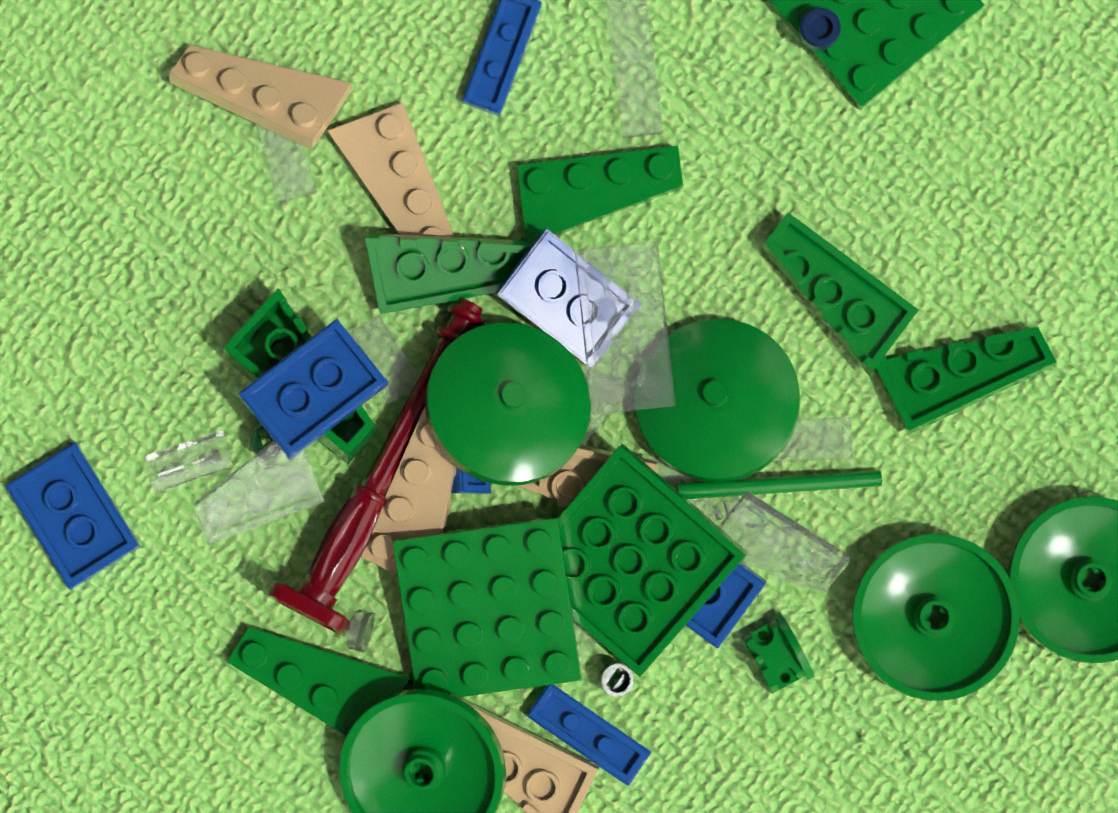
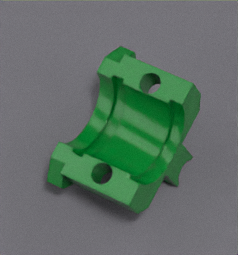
M781 612L773 615L774 620L741 637L758 665L771 694L803 677H806L807 681L815 677L798 640ZM760 631H765L767 634V638L764 641L758 638ZM782 673L789 675L788 682L784 683L781 681L780 676Z

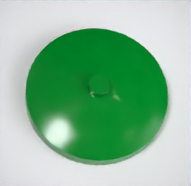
M707 319L675 330L664 338L650 353L637 381L635 395L636 414L648 445L670 468L697 480L708 482L733 481L760 471L776 459L784 450L798 422L800 389L797 375L789 357L782 347L768 334L752 325L736 320Z
M493 323L464 333L443 351L427 383L425 410L428 426L436 444L457 468L487 483L503 486H520L551 476L572 458L581 445L589 426L591 398L586 377L579 363L558 340L531 326L518 323Z
M1104 497L1070 499L1038 515L1025 528L1013 549L1008 576L1013 584L1019 603V608L1016 607V610L1020 616V623L1026 632L1049 652L1081 663L1118 660V501Z
M927 534L912 537L891 546L881 553L863 574L856 589L852 606V627L855 642L870 670L882 682L897 692L928 701L961 698L976 692L991 682L1001 672L1011 657L1017 642L1020 626L1017 595L1009 576L1000 563L978 545L963 538L944 534Z
M413 689L388 695L363 712L352 726L344 741L339 762V775L343 795L352 813H496L505 790L506 764L501 744L494 730L472 706L443 692Z

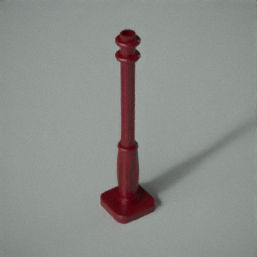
M461 298L459 304L452 303L448 306L447 310L452 317L447 327L441 326L435 330V334L439 338L436 347L362 485L356 484L353 487L352 494L327 530L306 580H301L296 590L282 582L274 581L267 592V595L279 604L343 637L350 627V621L343 614L333 609L338 600L335 596L361 558L381 510L387 503L384 495L394 478L425 407V394L430 374L443 351L454 340L473 328L485 324L480 316L483 309L467 299Z

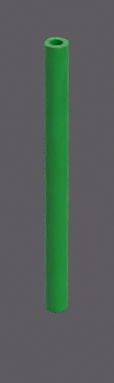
M880 470L738 479L726 482L676 484V490L686 499L878 487L882 486V474Z

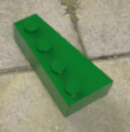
M277 288L223 347L224 357L245 377L254 382L312 338L299 316L297 317L287 303V299ZM360 406L321 436L319 440L346 464H349L375 435V424L364 408Z

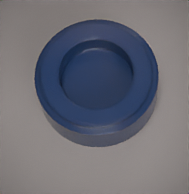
M827 8L811 9L803 16L800 22V38L810 49L817 51L826 50L832 47L839 37L841 30L840 21L837 15Z

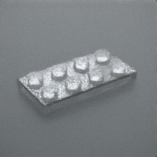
M658 241L574 250L591 414L675 406Z

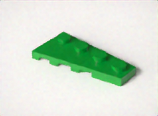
M678 146L517 165L526 241L533 242L543 229H548L554 235H560L596 219L600 220L625 208L637 206L683 188Z
M789 212L762 246L764 251L869 376L919 311Z
M364 233L380 314L495 293L533 243V241Z
M1037 326L987 336L983 340L968 343L962 341L947 344V347L928 351L918 350L888 359L883 357L874 370L907 435L1051 369L1056 366L1057 361Z
M248 627L227 661L230 665L345 736L348 735L357 719L371 705L388 695L404 691L411 680L410 677L251 627Z

